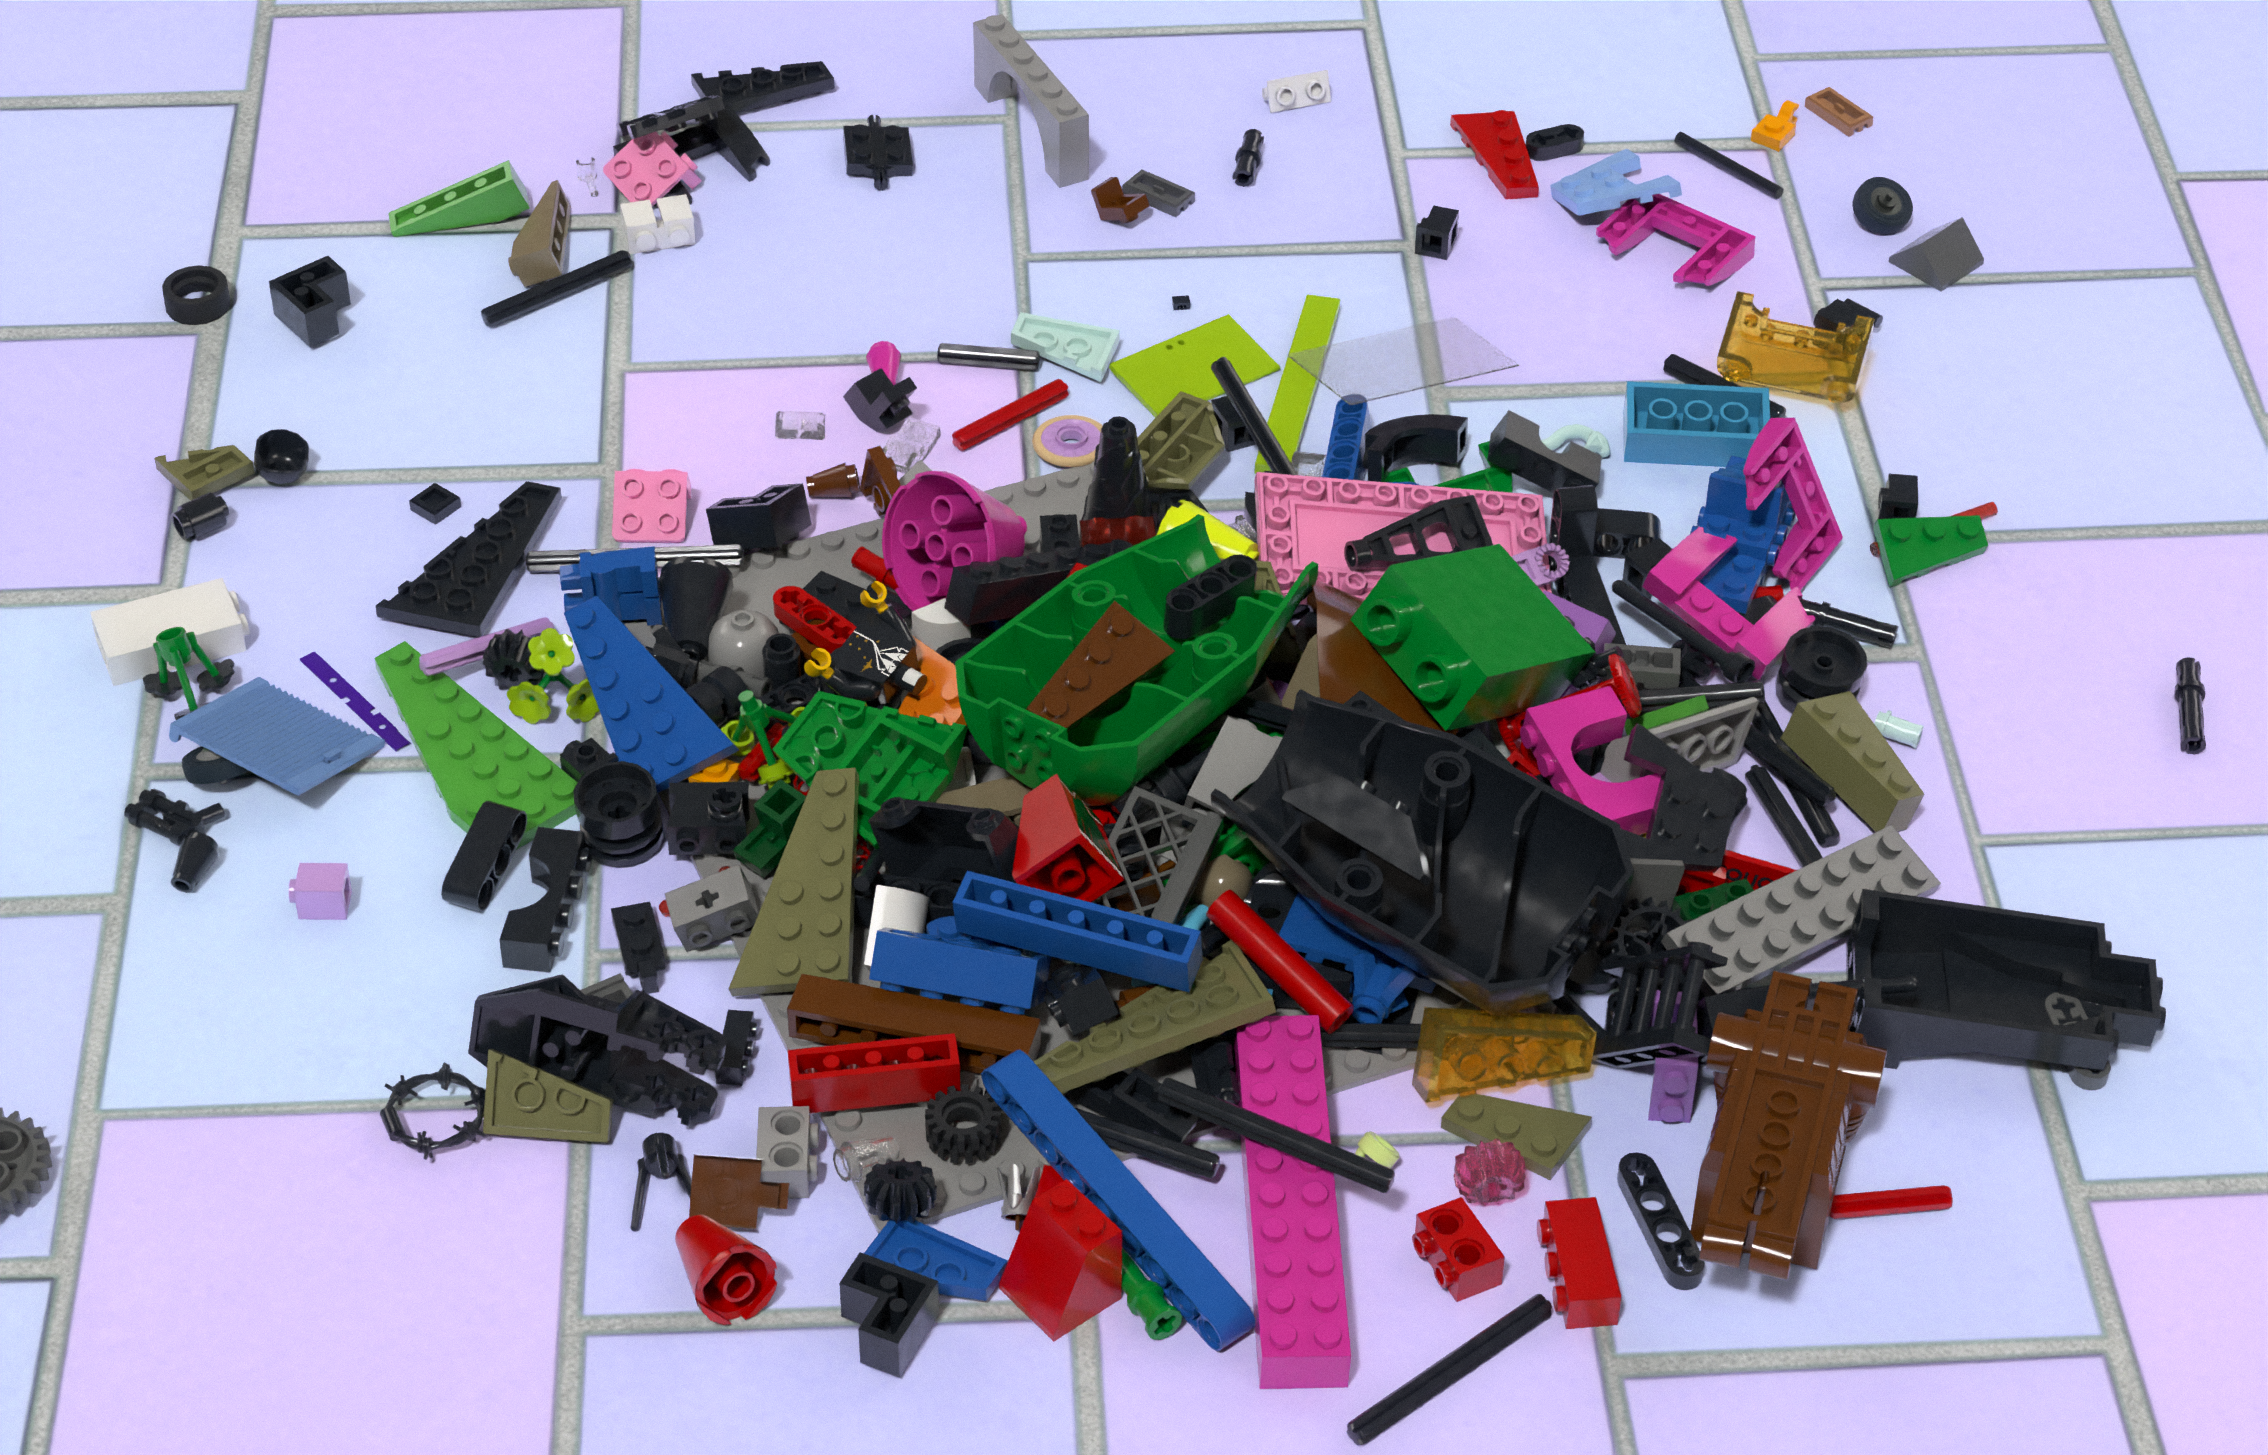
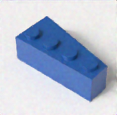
M885 927L877 930L869 979L881 981L880 988L885 990L904 992L905 986L919 988L920 996L944 999L945 994L961 996L960 1003L984 1007L985 1001L1001 1004V1011L1024 1014L1025 1008L1031 1009L1044 1002L1043 997L1046 994L1047 988L1044 982L1048 981L1052 956L1037 953V956L1029 958L1021 956V951L1014 947L989 946V949L986 950L981 949V944L976 941L949 939V942H942L941 937L938 935Z

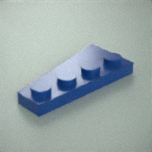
M1299 892L1279 933L1294 950L1305 953L1306 960L1322 963L1323 959L1326 958L1345 964V970L1354 972L1353 956L1360 950H1367L1372 953L1377 965L1386 964L1395 969L1400 964L1395 959L1327 922ZM1416 972L1417 976L1407 987L1432 993L1436 983Z

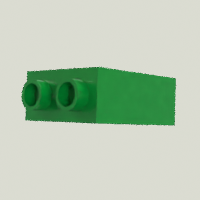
M1501 544L1390 565L1350 619L1445 731L1522 713L1527 708L1560 698L1595 653L1592 647Z

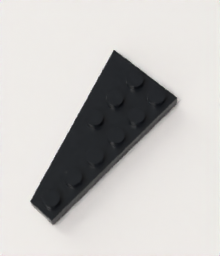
M526 481L498 504L499 511L489 519L481 518L474 524V531L466 538L463 536L458 537L423 566L424 572L414 581L406 580L398 587V594L391 600L383 599L375 606L377 617L481 637L524 565L527 553L532 551L562 499L561 488Z

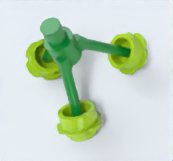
M743 691L738 697L741 703L739 721H730L725 727L720 729L739 749V751L731 755L738 757L748 755L751 751L750 747L755 743L753 733L755 731L767 761L766 765L758 768L761 777L758 783L760 785L767 783L769 789L780 779L788 784L791 782L789 775L794 772L783 761L775 760L764 728L769 724L770 717L787 722L788 726H791L805 707H798L791 714L762 704L761 700L755 698L752 691Z

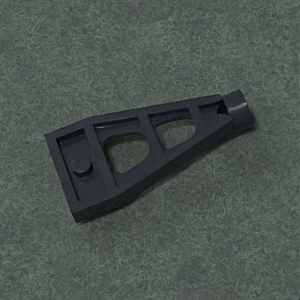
M1469 495L1441 500L1363 537V539L1348 541L1345 544L1344 555L1350 570L1355 571L1371 567L1388 568L1393 564L1491 546L1493 543L1475 496ZM1437 523L1443 524L1453 551L1436 552L1429 550L1422 530ZM1402 534H1408L1416 554L1396 555L1389 539Z

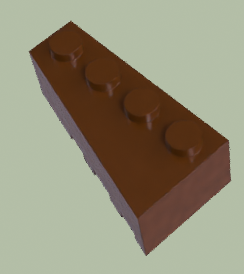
M1114 601L1035 696L1026 710L1067 728L1068 733L1085 719L1107 706L1109 702L1119 695L1127 692L1135 683L1158 670L1175 650Z

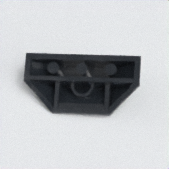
M1341 776L1286 791L1281 799L1293 808L1300 810V812L1359 847L1367 849L1369 853L1426 887L1429 885L1431 876L1419 825L1409 816L1412 809L1392 797H1390L1387 803L1374 796L1378 789L1358 777L1352 783Z

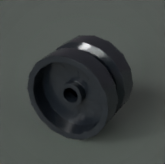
M1813 626L1799 630L1790 636L1784 648L1781 659L1782 664L1775 681L1776 696L1782 706L1792 714L1800 702L1851 691L1855 698L1858 699L1860 685L1867 669V656L1864 649L1849 634L1832 627Z

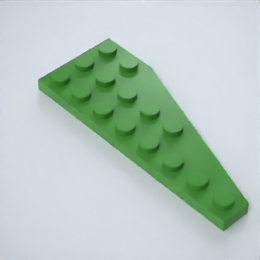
M406 641L374 658L376 670L389 696L393 698L402 722H405L409 736L427 772L431 774L439 797L443 799L450 819L464 832H468L481 805L488 800L526 812V830L516 850L534 840L538 827L554 828L576 815L574 789L578 782L444 672L425 676L419 668V657L422 654Z

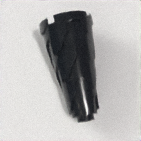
M1116 416L1109 419L1101 428L1099 444H1097L1095 450L1092 483L1088 488L1084 514L1081 519V529L1086 543L1088 538L1096 545L1111 543L1112 540L1120 539L1134 546L1153 537L1155 523L1135 424L1125 417Z

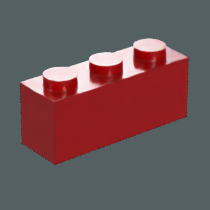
M1597 1198L1545 1201L1544 1217L1537 1220V1237L1539 1244L1546 1245L1547 1248L1544 1257L1546 1276L1548 1279L1554 1278L1556 1285L1553 1286L1552 1290L1555 1312H1562L1566 1329L1618 1325L1621 1293Z

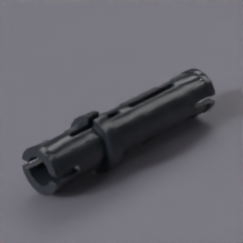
M1803 598L1800 600L1807 615H1814L1815 617L1812 625L1832 627L1852 637L1874 642L1892 649L1899 626L1831 607V603L1825 601L1820 604Z
M2187 657L2182 658L2176 663L2178 683L2174 689V696L2179 703L2181 749L2183 751L2186 750L2187 754L2194 755L2203 752L2206 748L2202 706L2206 693L2200 677V662H2195V658Z

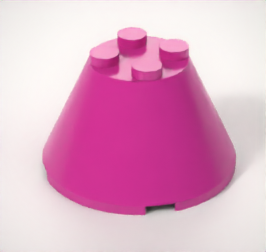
M946 471L918 473L907 485L898 488L888 505L882 531V550L886 570L892 569L894 578L899 588L895 589L896 593L914 611L947 597L953 567L970 565L974 561L990 562L999 560L1001 557L1015 558L1023 556L1025 546L1024 535L1027 532V524L1024 518L1017 516L1010 507L955 474Z

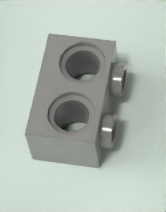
M809 1106L759 1107L756 1159H763L760 1181L790 1183L789 1199L809 1198V1181H817L818 1179L817 1155H810L811 1149H818L819 1127L818 1123H810Z

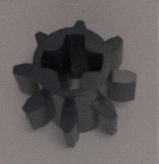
M1679 640L1672 645L1671 648L1681 649L1680 682L1687 677L1701 682L1710 675L1714 666L1713 660L1684 640Z

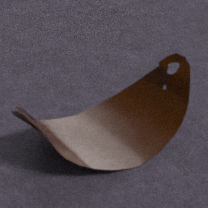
M1317 579L1316 584L1312 585V592L1307 597V605L1310 611L1317 613L1320 698L1344 704L1361 690L1407 722L1456 735L1459 728L1445 731L1350 620L1364 600Z

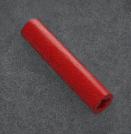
M1227 890L1212 903L1206 916L1308 1015H1319L1320 1026L1328 1034L1337 1030L1349 1018L1354 1010V1006L1233 890Z

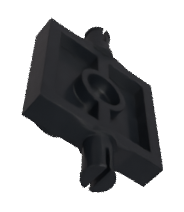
M873 114L867 118L868 126L862 124L843 126L846 174L873 177L874 187L877 190H880V182L882 190L888 187L887 177L912 176L913 162L908 127L896 125L881 127L880 116L875 115L874 122Z

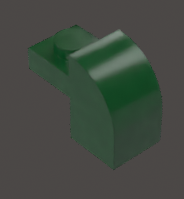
M778 780L753 805L760 824L733 849L736 859L765 878L780 863L806 796L783 780Z

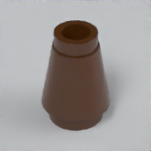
M844 462L806 477L810 498L852 497L853 493L861 492L855 464L847 465Z

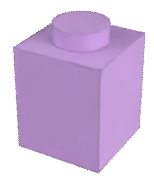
M299 863L296 879H290L289 901L290 903H296L298 919L347 920L352 894L348 864Z

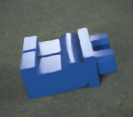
M655 546L600 552L592 556L591 552L580 553V564L560 566L561 590L582 589V592L564 594L565 612L597 595L620 621L647 619V626L663 625L662 600Z

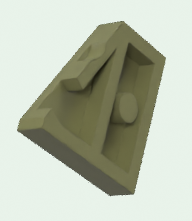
M235 445L216 447L212 450L188 451L189 459L167 462L166 455L154 458L156 469L189 500L198 498L208 492L215 493L255 473L253 461Z

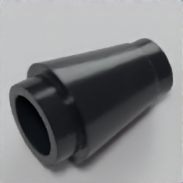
M192 832L187 838L181 840L171 879V885L175 889L185 893L192 892L218 858V844L212 837L204 833Z

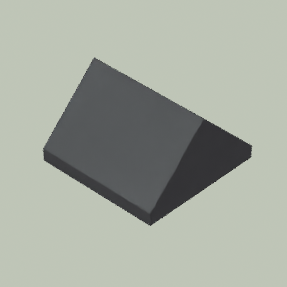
M1961 217L1931 229L1889 256L1888 262L1942 292L1984 264V257L1964 218Z

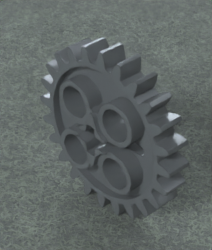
M0 1107V1211L5 1209L13 1215L16 1213L14 1207L16 1202L25 1205L30 1204L28 1192L39 1194L42 1192L40 1181L49 1180L47 1168L52 1167L53 1164L48 1138L44 1137L42 1127H34L31 1117L21 1121L19 1111H14L8 1117H5L3 1107Z

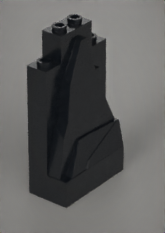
M1862 889L1852 922V929L1846 942V981L1863 979L1859 996L1856 998L1849 1031L1863 1034L1867 1045L1887 1049L1884 1068L1897 1069L1901 1057L1981 1052L2104 1070L2109 1054H2116L2119 1042L2151 1047L2156 1031H2162L2164 1028L2166 1009L2160 1006L2163 978L2157 977L2156 959L2112 953V942L2106 940L2105 923ZM1915 976L1919 980L1920 985L1915 992L1881 995V979L1879 978ZM2057 992L2077 998L2082 1004L2088 1019L2083 1020L2080 1016L2073 1019L2070 1014V1008L2075 1007L2073 1003H2066L2064 999L2059 998L2057 999V1004L2052 1005L2054 1010H2061L2066 1020H2058L2060 1025H2053L2045 1008L2046 998ZM2073 1021L2076 1022L2075 1024H2072V1025H2063V1024H2065V1023H2067V1022H2073Z

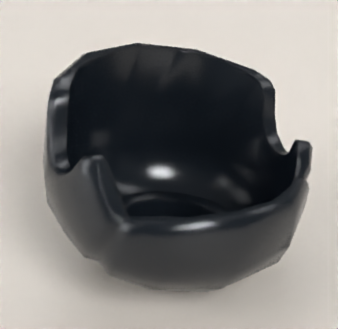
M286 429L269 430L257 438L254 451V466L262 478L266 481L284 484L295 482L305 474L309 461V445L298 433Z

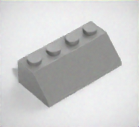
M1751 697L1647 730L1691 764L1701 765L1700 771L1710 773L1714 767L1722 769L1737 764L1759 700ZM1630 735L1610 741L1605 750V759L1600 773L1612 783L1626 782L1654 774L1650 770L1624 760Z

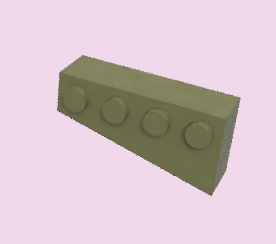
M1848 691L1798 703L1781 739L1819 777L1834 787V791L1875 832L1890 825L1897 832L1906 830L1925 794L1852 692Z

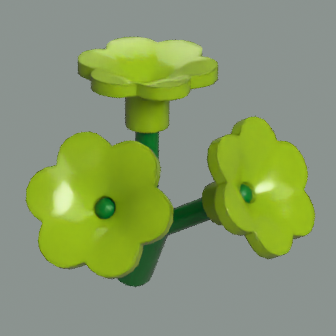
M547 628L542 631L540 636L531 638L528 643V649L531 653L529 658L530 665L536 670H544L546 675L538 685H532L526 681L521 682L519 686L510 687L506 694L507 698L511 701L509 704L510 711L516 716H522L527 723L536 724L540 719L545 720L551 715V709L547 704L549 697L544 691L551 681H559L569 690L566 697L568 704L566 714L572 720L579 718L582 722H588L593 719L596 712L600 711L588 679H584L579 684L574 685L561 673L562 668L570 667L575 660L574 653L572 652L573 640L569 635H559L555 629Z

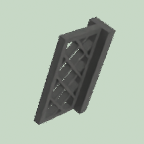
M1134 786L1108 838L1124 877L1125 885L1108 890L1091 903L1097 904L1102 902L1103 906L1110 907L1108 899L1129 893L1136 909L1129 913L1141 916L1152 913L1150 917L1152 919L1178 925L1222 835L1224 817L1208 811L1206 816ZM1141 801L1153 806L1158 818L1137 824L1133 814L1137 802ZM1179 819L1196 824L1190 835L1176 840L1168 823ZM1128 821H1130L1131 827L1125 828ZM1162 825L1168 842L1148 849L1141 832ZM1135 835L1142 851L1121 858L1116 847L1118 841ZM1185 846L1182 853H1180L1178 848ZM1172 850L1177 861L1175 868L1158 873L1152 856ZM1145 859L1152 876L1131 883L1125 866ZM1169 879L1164 888L1162 881ZM1156 884L1160 893L1158 902L1141 907L1135 890Z

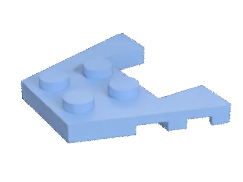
M1629 149L1621 150L1550 185L1552 198L1578 216L1621 208L1620 201L1635 199L1641 204L1652 202V195L1669 192L1670 198L1682 195L1681 183L1669 175L1637 185L1625 178L1622 174L1641 169L1639 156Z

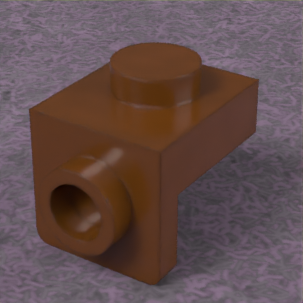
M1110 177L1091 190L1101 220H1120L1122 224L1129 223L1139 218L1138 213L1150 206L1146 194H1123L1118 177Z

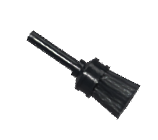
M1213 744L1184 766L1178 764L1172 768L1161 763L1134 786L1177 804L1184 805L1189 793L1188 787L1194 783L1193 778L1198 775ZM1134 786L1115 801L1106 804L1116 822ZM1141 801L1137 802L1133 811L1137 824L1158 818L1153 806ZM1149 830L1141 832L1142 836L1146 834Z

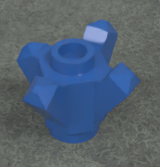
M1360 950L1353 956L1354 982L1352 987V1005L1354 1010L1352 1015L1360 1023H1382L1383 1019L1388 1018L1390 1013L1409 1005L1403 990L1417 976L1416 971L1402 963L1395 969L1386 964L1377 965L1374 955L1367 950Z

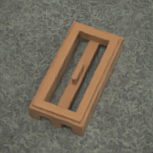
M1831 87L1816 92L1805 99L1804 107L1848 137L1854 135V130L1861 132L1863 131V126L1869 128L1873 125L1874 117Z

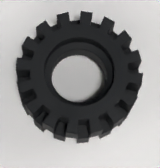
M962 1084V1091H956L953 1085L947 1087V1095L940 1090L935 1093V1100L930 1098L928 1101V1109H925L926 1141L929 1142V1148L932 1152L938 1150L939 1158L944 1160L947 1155H950V1162L958 1164L959 1157H965V1164L973 1163L972 1156L976 1155L979 1161L986 1158V1151L992 1154L996 1150V1144H1000L1002 1133L1000 1106L988 1092L983 1096V1088L976 1086L972 1092L969 1091V1084ZM961 1119L972 1120L978 1123L970 1128H955L949 1125L951 1122Z

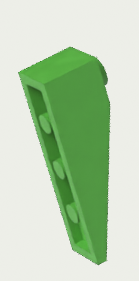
M507 160L393 210L388 215L391 233L394 237L499 222L521 214L529 209L530 206L527 190L512 164Z

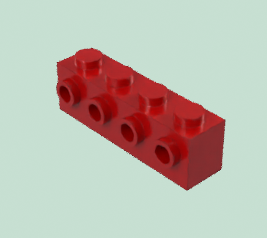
M955 1033L787 1050L792 1106H809L810 1113L929 1101L930 1098L935 1100V1093L940 1090L947 1095V1087L953 1085L956 1091H961L960 1062Z

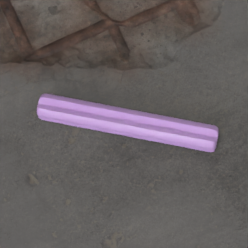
M542 617L507 629L511 630L514 634H517L522 629L525 636L531 637L534 635L540 636L543 630L547 628L554 629L555 627L548 617ZM506 629L422 654L419 657V668L425 676H432L483 660V655L490 639L495 634L504 633Z

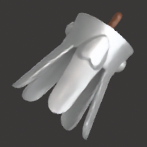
M1013 1163L1009 1167L1007 1195L1000 1168L996 1169L1003 1196L1001 1218L1016 1221L1015 1230L1018 1231L1020 1221L1025 1220L1031 1202L1035 1197L1040 1167L1033 1169L1025 1197L1022 1198L1019 1167Z

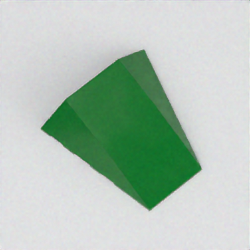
M818 691L772 750L809 787L817 771L856 768L859 774L857 832L875 849H879L868 820L881 808V805L886 800L894 797L935 803L953 780L968 729L966 725L953 722L952 726L938 723L933 717L920 715L919 718L900 714L898 709L885 706L883 709L869 707L864 701Z

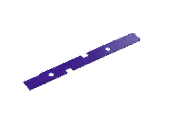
M316 652L300 658V661L340 699L345 697L350 699L351 701L345 704L384 739L392 749L397 752L398 749L411 744L380 712L373 715L370 711L375 709V707ZM332 678L337 679L335 682H330ZM380 725L386 726L384 729L379 728Z

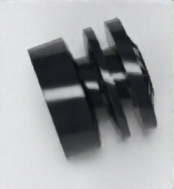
M624 761L609 762L590 769L579 779L574 789V805L577 819L580 822V831L585 832L586 848L592 850L593 860L601 865L616 868L633 866L647 860L659 850L664 839V826L659 808L656 783L649 771L634 763Z

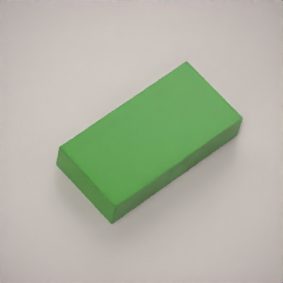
M1701 695L1639 715L1634 719H1627L1624 728L1626 734L1630 735L1631 730L1636 724L1649 729L1708 710L1709 707L1705 695Z

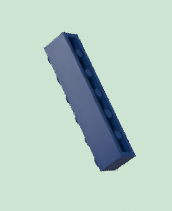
M971 871L966 872L952 902L957 932L1185 992H1190L1203 961L1201 931Z

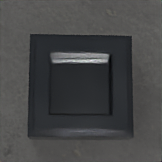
M433 483L409 500L411 511L435 525L462 507L459 496L437 483Z

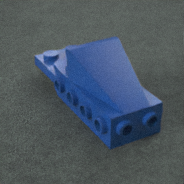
M1731 455L1725 468H1719L1718 471L1711 473L1706 506L1701 507L1697 526H1692L1690 534L1698 527H1703L1704 533L1724 539L1726 535H1730L1738 539L1736 544L1699 582L1736 612L1746 614L1758 586L1763 584L1770 566L1774 567L1779 554L1780 546L1782 547L1786 540L1788 527H1792L1796 514L1793 511L1791 501L1781 480L1756 510H1747L1746 479L1743 474L1747 459Z

